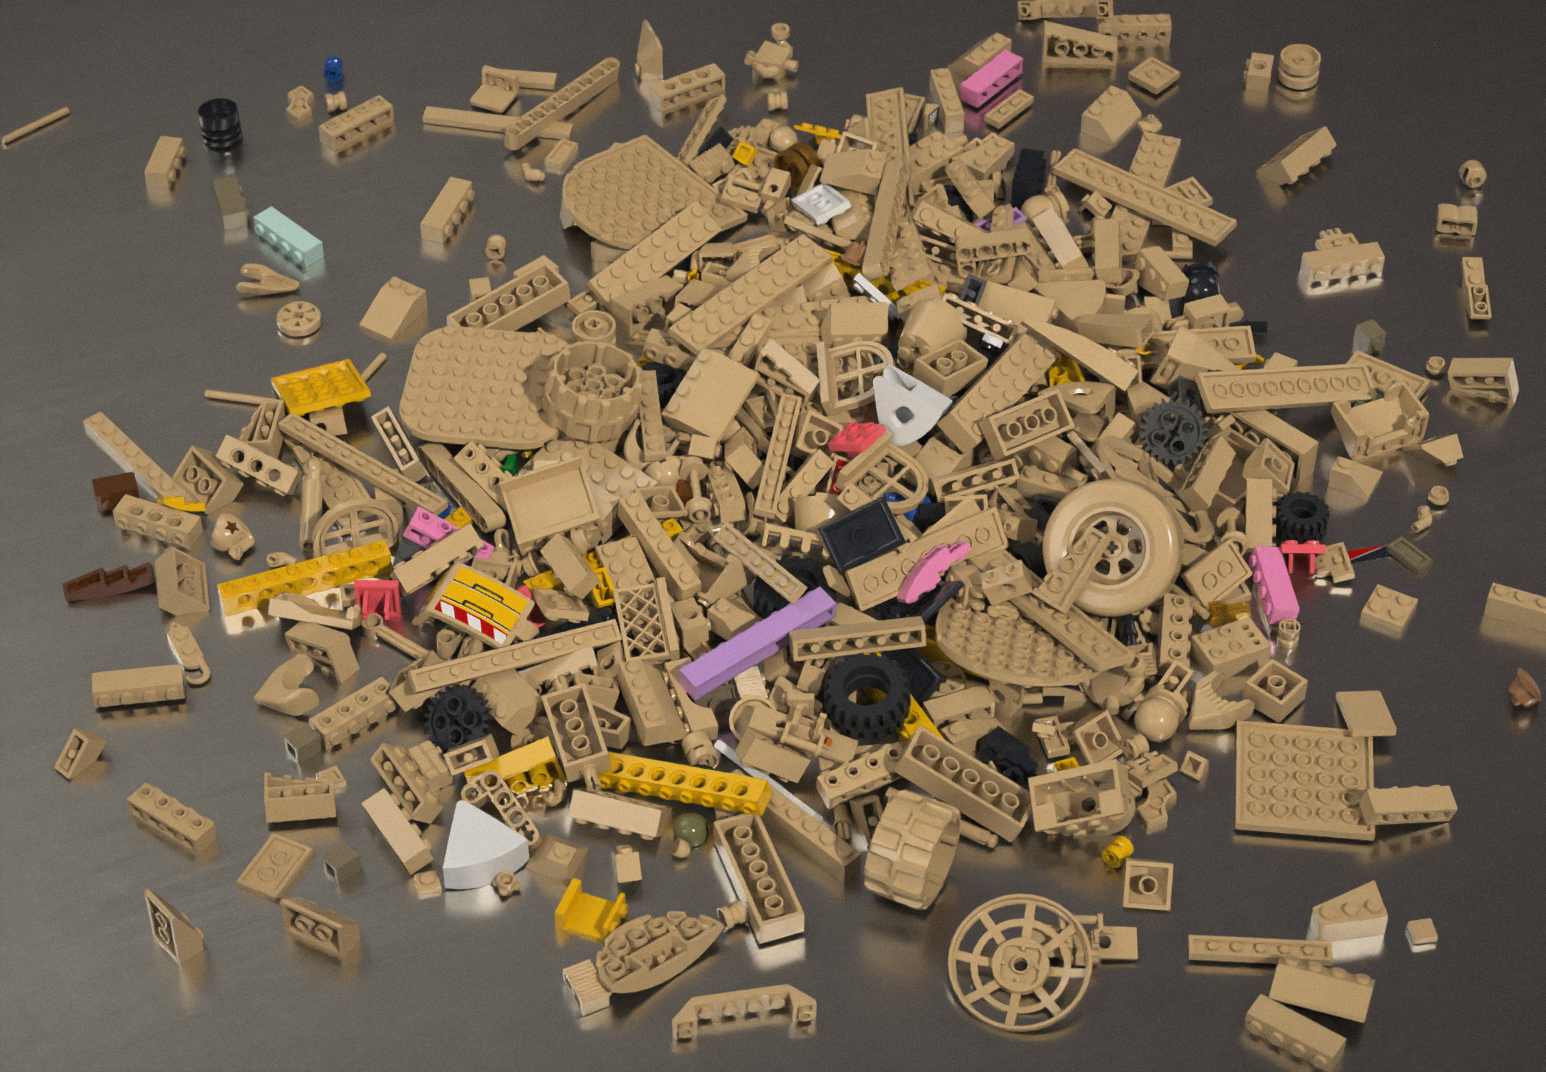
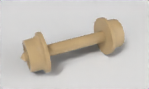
M692 456L684 459L680 468V477L685 481L691 482L693 499L686 503L685 509L691 521L703 523L710 519L713 503L711 500L701 496L699 480L706 477L707 467L701 458Z
M1226 507L1221 510L1216 521L1218 529L1225 533L1220 539V544L1226 539L1231 538L1243 556L1249 544L1247 536L1240 532L1245 525L1244 515L1237 508Z
M584 527L578 530H570L571 542L581 555H586L588 550L594 547L592 535ZM533 550L522 559L524 571L530 578L546 572L543 561L545 557H539Z

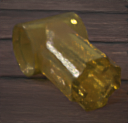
M1213 601L1209 605L1208 612L1210 615L1206 619V624L1214 629L1246 617L1251 618L1250 604L1248 601L1226 604L1223 601Z

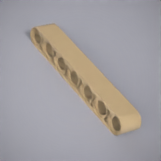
M430 442L417 447V454L426 469L484 533L506 526V518L503 511L453 459L454 457L440 442Z

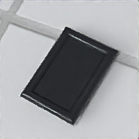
M884 496L817 528L839 575L906 543Z
M962 581L939 582L903 618L921 616L924 624L938 615L939 609L963 587L964 583Z
M915 648L889 650L881 653V655L889 657V661L895 660L900 664V668L905 670L910 682V694L921 708L923 707V702L929 700L945 679Z

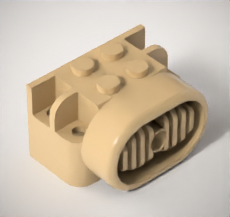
M1117 759L1028 778L1035 832L1044 831L1050 835L1061 833L1066 837L1073 836L1076 839L1086 836L1109 835L1124 829L1134 816L1135 799L1130 791L1127 767ZM1096 804L1095 808L1090 811L1091 806Z

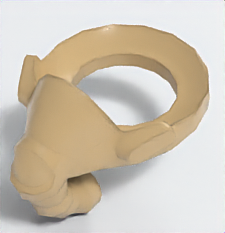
M497 529L494 535L496 544L494 550L507 553L509 562L510 560L514 561L515 557H519V548L513 549L511 537L505 529ZM502 533L508 540V548H505L502 543Z

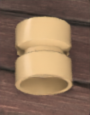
M695 731L683 739L681 743L682 749L690 766L705 764L715 768L718 765L719 758L706 732Z

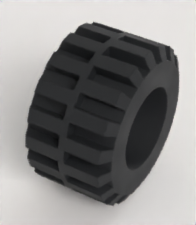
M655 361L653 363L649 362L646 366L642 367L643 371L656 370L660 408H665L687 372L683 369H677Z
M1301 491L1295 494L1291 492L1288 493V496L1284 495L1281 497V500L1277 502L1276 519H1274L1276 535L1281 537V540L1284 542L1295 540L1298 541V544H1303L1306 541H1322L1327 532L1330 511H1328L1329 507L1325 504V501L1318 499L1319 496L1315 494L1311 495L1309 492L1301 493Z

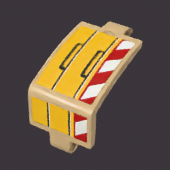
M455 562L441 575L432 591L426 596L417 610L418 613L412 621L414 625H418L425 620L434 622L435 619H439L496 649L510 646L512 641L518 644L533 640V637L540 633L539 629L526 619L535 605L533 600L503 582L459 562Z

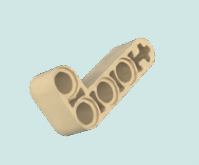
M1021 228L965 236L957 239L955 249L959 275L966 279L968 274L975 276L977 271L976 261L1030 253L1033 250L1032 232L1029 229Z
M488 770L463 787L461 797L466 802L479 808L492 800L511 829L528 839L523 832L527 829L534 838L531 842L528 840L529 850H536L541 844V834L496 771ZM490 779H498L494 787H487ZM471 792H478V797L475 800H468ZM503 797H510V802L507 805H500V800ZM516 815L523 816V819L520 823H512V820Z

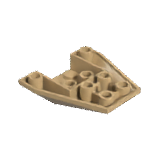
M1180 325L1167 353L1158 368L1155 367L1147 380V384L1168 393L1167 386L1179 375L1196 383L1194 376L1199 372H1208V370L1234 371L1239 369L1202 336Z

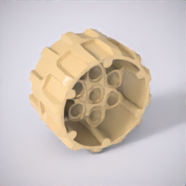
M592 340L567 344L561 348V352L558 355H553L549 361L542 408L549 415V423L553 427L560 429L569 438L589 441L588 443L619 439L620 434L626 430L630 431L636 421L643 391V370L637 366L633 355L615 347V344L593 342Z
M900 790L888 803L872 837L864 870L865 888L874 894L916 910L927 909L940 892L951 868L961 830L960 811L954 806L909 790Z

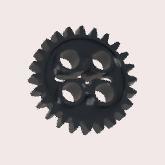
M456 684L453 685V688L446 686L445 692L438 691L439 698H431L434 705H427L431 712L424 714L425 717L429 718V722L424 723V726H428L430 729L425 734L432 735L430 741L433 744L436 743L435 747L439 746L443 754L453 747L489 734L487 729H493V726L488 724L490 720L494 719V717L488 716V713L493 709L486 707L489 700L482 699L483 693L476 692V688ZM459 701V702H460V707H459V709L457 710V709H456V704H457V702ZM474 715V716H475V721H474V723L472 724V723H471V718H472V716ZM446 718V725L443 727V720ZM459 733H461V735H462L460 741H458V735H459Z

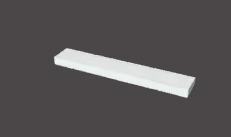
M717 740L714 744L715 748L754 778L768 780L770 785L821 823L824 820L822 816L771 777L758 770L757 767L752 766L749 768L739 762L740 758L734 752L735 750L721 740Z

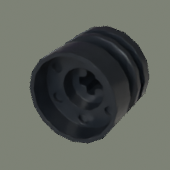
M216 98L204 102L199 107L198 117L204 143L212 147H226L236 143L241 138L242 129L239 121L238 107L234 101L226 98Z

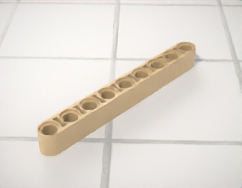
M612 57L604 59L507 126L504 141L505 147L509 150L521 148L554 122L560 121L616 82L620 67L619 60Z
M906 156L886 161L884 164L862 266L863 275L868 281L885 277L889 273L910 173V164Z

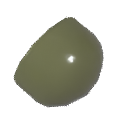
M683 813L673 822L674 836L688 842L690 847L701 845L708 838L707 822L698 813Z

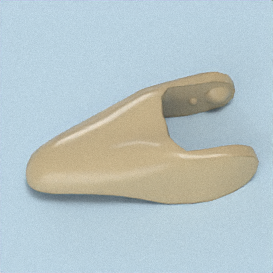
M245 264L241 267V274L259 280L260 284L238 282L236 290L243 294L258 296L295 291L299 287V282L280 275L266 266Z

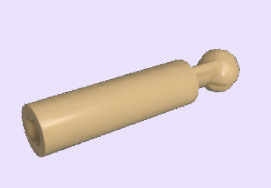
M315 458L305 461L302 467L305 481L302 483L299 546L307 552L313 550V531L317 522L322 517L323 484L320 482V476L323 472V464Z

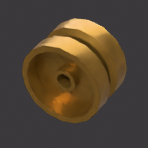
M800 141L775 155L773 160L774 168L790 172L791 190L793 191L799 190L811 164L822 168L820 159L814 149L805 142Z

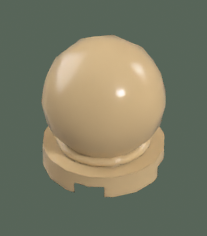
M1056 188L1045 192L1044 196H1032L1022 205L1021 212L1027 217V221L1032 229L1035 227L1032 219L1051 207L1058 217L1063 220L1064 224L1068 225L1070 219L1067 218L1066 212L1069 211V206L1062 193L1058 194Z
M1155 685L1150 688L1146 694L1145 701L1137 708L1134 724L1137 732L1150 742L1159 743L1169 739L1175 734L1178 724L1187 715L1188 703L1185 698L1176 690L1172 693L1169 690L1163 689L1164 685Z

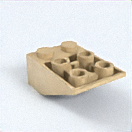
M942 430L931 437L914 458L920 463L927 474L929 481L927 493L930 497L936 496L931 481L932 478L974 466L975 448L973 447L964 454ZM909 470L901 478L917 488L916 479Z

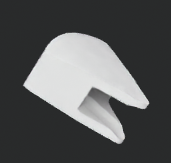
M887 365L884 368V377L876 376L873 379L879 424H884L885 430L893 433L891 443L897 447L910 444L924 436L942 418L952 403L950 398L892 365Z
M465 800L457 802L443 865L445 888L473 889L492 885L493 880L500 873L510 872L513 874L529 860L528 839Z

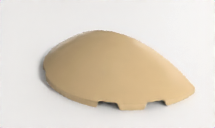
M668 911L665 917L652 918L648 914L621 925L606 937L605 946L602 951H598L596 957L598 976L604 986L613 993L637 992L659 985L683 971L702 955L724 929V924L702 914L699 918L687 917L683 911Z

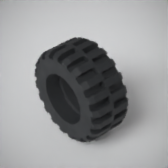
M785 556L778 561L776 559L779 565L808 587L803 594L821 587L836 602V591L828 586L822 568L824 567L822 563L817 560L814 562L808 557H805V559L800 558V556H793V558ZM758 575L755 577L753 607L756 614L766 619L773 612L785 608L790 603Z
M870 652V655L857 653L855 657L848 656L844 658L845 661L843 663L839 661L834 665V669L829 671L824 683V699L827 717L831 720V724L835 729L840 728V733L845 736L850 734L853 739L865 738V741H868L875 737L877 739L884 738L887 733L891 735L896 732V727L900 728L905 723L911 707L910 682L907 678V673L903 668H900L899 663L895 660L889 661V657L885 655L880 657L877 656V653ZM861 688H876L887 694L882 701L873 705H859L848 699L853 692Z

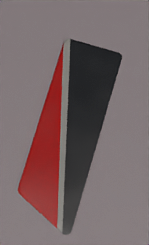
M1387 545L1347 551L1351 564L1393 557L1386 551Z

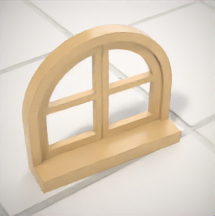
M824 341L816 343L821 404L827 416L859 408L875 401L874 387L865 392L863 377L882 371V377H884V368L887 365L896 367L891 353L885 346L873 341H856L828 349ZM861 352L875 354L882 359L883 363L862 369ZM856 353L858 370L837 375L835 359ZM858 378L860 395L839 401L837 384Z
M886 430L864 452L857 455L839 471L835 486L843 491L850 482L856 484L863 476L869 473L886 484L871 497L876 500L889 488H892L907 498V500L887 502L892 514H903L919 507V504H922L928 491L929 481L920 463L892 444L893 433ZM887 455L905 466L893 478L875 468ZM909 470L916 479L917 490L915 494L897 482Z
M372 498L352 499L334 506L319 519L314 528L312 536L313 550H311L312 558H318L385 540L390 552L398 550L400 545L399 530L394 512L384 502ZM357 511H373L384 519L359 525ZM349 513V528L326 533L337 519ZM386 524L387 531L360 538L359 531ZM351 533L352 540L325 547L326 539Z

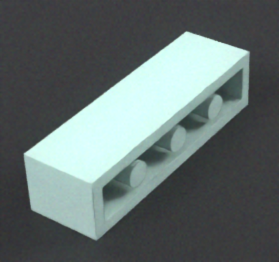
M272 206L254 216V230L256 234L265 238L271 245L279 248L284 254H287L305 268L324 257L323 245L319 239Z

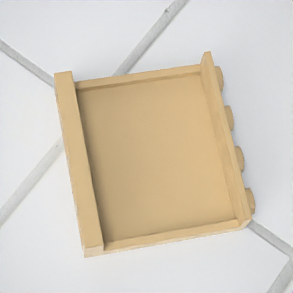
M987 281L978 305L979 309L984 311L985 309L996 313L997 317L1012 320L1015 322L1014 325L1019 326L1013 342L1027 330L1026 327L1020 324L1024 318L1051 324L1053 319L1056 320L1059 312L1055 299ZM969 331L965 343L970 346L982 347V345H978L980 335ZM1001 345V348L996 351L1001 355L1007 348Z
M580 456L571 457L556 464H549L544 468L534 471H527L525 474L516 477H508L499 482L521 555L527 554L532 550L542 549L557 533L570 540L572 539L570 535V530L572 529L578 530L584 527L589 533L603 529Z

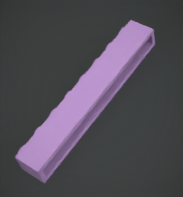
M821 587L807 592L794 605L790 602L785 608L773 612L761 622H756L746 631L739 632L734 638L719 644L717 648L709 653H704L692 663L685 664L679 670V684L696 701L790 644L789 631L818 628L836 616L837 603Z

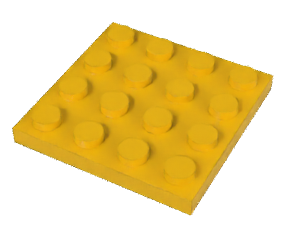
M350 359L271 378L272 386L279 398L284 401L288 413H295L298 416H303L305 413L312 411L320 412L332 406L340 407L352 401L360 402L365 400V398L371 397L370 389Z

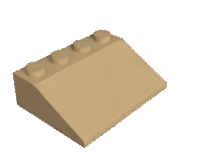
M702 348L661 415L673 429L692 435L716 438L720 442L759 379L760 374L719 352Z

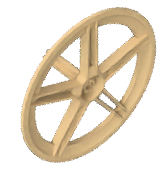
M1105 436L1099 440L1097 452L1111 479H1119L1111 466L1112 464L1127 478L1155 490L1170 504L1179 519L1184 539L1198 544H1206L1213 539L1215 533L1214 526L1207 511L1201 509L1193 513L1178 496L1184 483L1160 461L1158 462L1155 457H1150L1148 452L1129 441L1114 436ZM1117 453L1126 455L1138 461L1141 472H1139L1136 468H1134L1131 464H1129ZM1157 476L1167 483L1176 494L1165 490L1159 484ZM1178 510L1194 517L1198 529L1197 533L1193 531ZM1120 519L1117 523V532L1124 534L1132 525Z

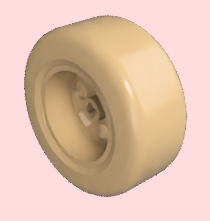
M1127 479L1097 480L1074 489L1058 503L1046 524L1043 537V559L1047 573H1052L1060 565L1058 562L1073 551V546L1091 526L1094 527L1097 523L1104 520L1109 529L1106 535L1112 539L1097 564L1102 559L1110 562V572L1108 575H1104L1094 567L1074 600L1073 605L1094 615L1116 617L1141 611L1156 603L1173 586L1181 570L1184 558L1183 531L1173 508L1155 490L1139 482ZM1120 519L1132 525V529L1126 535H1121L1117 532V523ZM1141 539L1142 552L1140 554L1129 551L1128 543L1131 540ZM1113 541L1114 545H1118V549L1114 553L1113 550L1109 549V545H1112ZM1127 558L1134 565V568L1126 574L1120 572L1118 565L1119 561Z

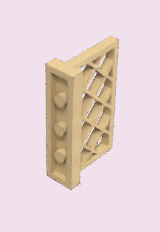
M665 577L656 578V583L613 589L626 662L640 659L644 662L666 659L671 661L679 660V646ZM653 591L654 595L648 601L641 597L643 592ZM628 594L633 598L626 604L619 600V596ZM636 600L645 604L641 611L631 607ZM649 607L657 611L653 619L644 614ZM627 611L636 615L631 622L623 618ZM640 618L648 622L644 629L635 625ZM652 626L661 630L656 637L648 633ZM630 629L640 633L635 640L626 636ZM643 636L652 641L647 648L638 643ZM658 644L664 648L665 652L655 653L651 649ZM634 647L643 651L640 656L630 657V652Z

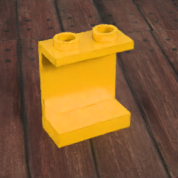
M573 878L554 912L555 927L605 942L606 937L619 927L621 917L624 918L626 916L628 904L625 901V893H620L617 901L612 902L583 893L582 880Z

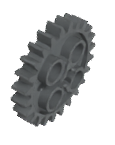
M1170 397L1168 403L1162 398V405L1160 406L1154 402V410L1147 408L1149 416L1142 415L1146 422L1139 423L1140 427L1144 429L1139 431L1140 436H1145L1140 439L1141 444H1146L1144 450H1151L1149 453L1150 457L1157 454L1158 462L1164 458L1165 464H1168L1170 459L1173 460L1174 465L1177 464V459H1181L1185 463L1186 456L1192 460L1191 453L1199 454L1197 446L1204 447L1201 439H1207V435L1202 433L1208 430L1207 426L1202 425L1206 423L1205 418H1200L1203 414L1202 411L1195 412L1197 409L1196 404L1189 407V400L1187 399L1183 404L1181 397L1177 399V402H1174L1173 398ZM1167 413L1174 415V418L1170 421L1163 420L1164 415ZM1179 415H1183V417L1177 423ZM1186 422L1193 424L1189 430H1184L1182 425ZM1176 426L1177 432H1172L1170 437L1169 429L1173 430ZM1157 432H1163L1164 437L1161 439H1155L1154 434ZM1169 439V443H1168L1167 447H1164V444H1165V443L1167 442V440ZM1180 440L1183 442L1180 448L1172 446L1175 441Z

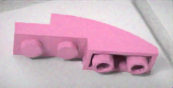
M958 541L949 548L937 545L918 561L904 580L897 595L898 602L911 604L917 601L919 595L923 592L933 590L936 587V583L941 581L938 573L946 571L952 562L964 559L966 553L972 550L968 542Z

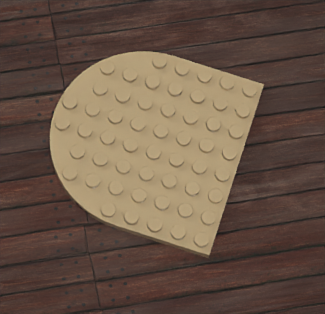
M647 135L640 136L580 161L569 174L567 173L562 186L561 198L564 209L578 227L591 237L629 250L696 200L722 229L721 232L747 221L748 214L740 208L720 203L722 196L720 192Z
M955 595L939 609L935 627V640L942 652L953 660L957 666L995 679L1001 684L1013 683L1025 688L1033 686L1079 685V683L1090 680L1102 673L1094 670L1035 620H1030L1023 615H1019L1018 619H1011V617L1002 615L998 617L989 616L987 610L991 603L987 596L984 610H975L969 604L963 605ZM1081 610L1114 637L1117 616H1099Z

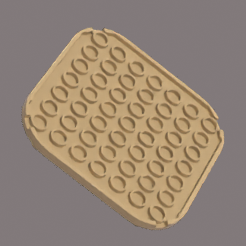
M452 325L434 330L423 336L415 346L400 401V421L403 427H407L411 431L412 435L427 441L465 445L472 441L476 445L481 443L486 447L520 450L542 447L545 442L551 439L554 441L562 433L560 429L553 427L549 423V415L542 408V399L549 361L553 355H558L561 352V348L568 343L552 334L546 335Z

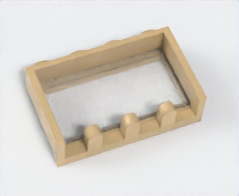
M766 523L760 547L773 552L777 561L785 556H788V558L800 556V558L804 559L808 557L814 562L817 560L822 563L823 567L830 565L837 569L821 535Z

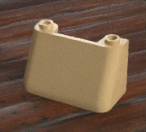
M1405 381L1389 385L1384 398L1352 408L1348 400H1338L1332 403L1331 414L1347 453L1352 461L1355 462L1369 460L1400 450L1404 446L1420 442L1425 435L1430 415Z
M681 531L673 542L702 583L701 592L699 591L696 596L699 598L697 602L706 609L709 606H713L721 598H730L750 585L755 578L754 574L737 557L729 554L727 558H724L706 549L699 542L695 544L690 539L691 536ZM654 568L652 573L657 578H661L656 569Z

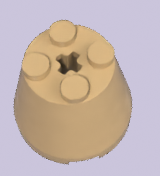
M934 298L933 300L920 299L912 307L898 341V355L915 366L917 358L958 338L964 341L967 335V328L963 326L959 318L961 314L952 305L939 298Z
M816 492L815 496H806L802 493L796 497L794 505L795 529L820 535L817 528L852 511L842 504L836 495ZM798 542L799 547H796V550L801 552L802 542ZM810 545L808 554L822 556L823 547Z

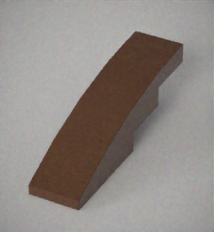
M150 562L129 570L127 565L109 572L99 568L63 583L65 600L95 599L155 583L154 570Z

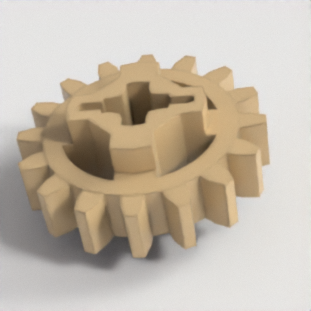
M748 125L744 128V126H741L740 129L734 128L728 131L734 140L726 150L733 156L741 140L756 148V144L760 143V136L755 127L751 128Z

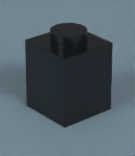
M945 503L919 504V512L915 513V525H919V531L922 534L926 532L929 526L936 524L946 515Z

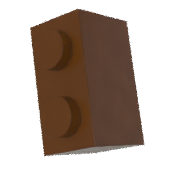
M134 471L92 479L98 512L114 509L125 494L139 498Z

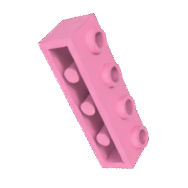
M1004 50L999 55H996L994 59L986 63L980 70L974 72L971 77L960 84V100L976 108L980 107L1022 73L1023 58L1008 50Z
M418 506L403 536L429 549L430 545L436 541L444 540L449 534L461 528ZM481 540L484 546L475 557L489 559L494 546ZM474 557L463 564L471 567Z
M1255 546L1252 555L1249 556L1248 564L1252 568L1253 580L1257 584L1258 597L1262 600L1263 613L1267 616L1268 623L1279 624L1281 620L1287 618L1296 620L1300 609L1280 547Z

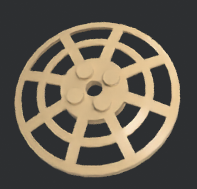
M1032 894L1005 895L977 907L958 927L953 936L948 957L950 981L961 1004L981 1022L994 1028L1015 1032L1033 1031L1048 1027L1063 1019L1074 1010L1089 986L1093 963L1091 945L1080 922L1060 904L1045 897ZM1026 905L1024 919H1011L995 925L988 914L1004 906ZM1036 906L1056 913L1069 926L1058 934L1048 925L1035 921ZM980 919L988 931L977 942L973 954L960 951L959 946L966 932ZM1023 927L1022 936L1007 941L1001 931L1009 928ZM1032 929L1044 932L1052 940L1042 947L1038 942L1031 939ZM1075 933L1079 937L1084 949L1085 969L1071 968L1070 953L1065 941ZM993 938L999 946L993 958L980 956L984 946ZM1058 947L1063 956L1064 968L1050 967L1048 955ZM956 960L971 963V976L977 990L966 996L961 991L957 979ZM1019 961H1024L1028 966L1024 971H1017L1014 965ZM978 965L992 968L995 979L983 986L978 974ZM1048 976L1061 977L1059 986L1049 996L1042 987ZM1069 978H1084L1076 997L1062 1011L1054 1001L1065 990ZM1000 987L1011 993L1009 1005L997 1001L990 993ZM1034 992L1041 1001L1032 1006L1019 1007L1021 995ZM984 998L993 1007L1007 1012L1005 1024L985 1017L971 1004ZM1046 1007L1054 1016L1038 1024L1015 1026L1017 1014L1033 1013Z

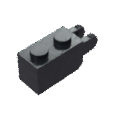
M997 726L981 740L980 756L987 762L992 761L1001 772L1005 771L1008 767L1015 766L1023 772L1026 781H1028V778L1037 776L1038 764L1030 758V747L1000 726Z

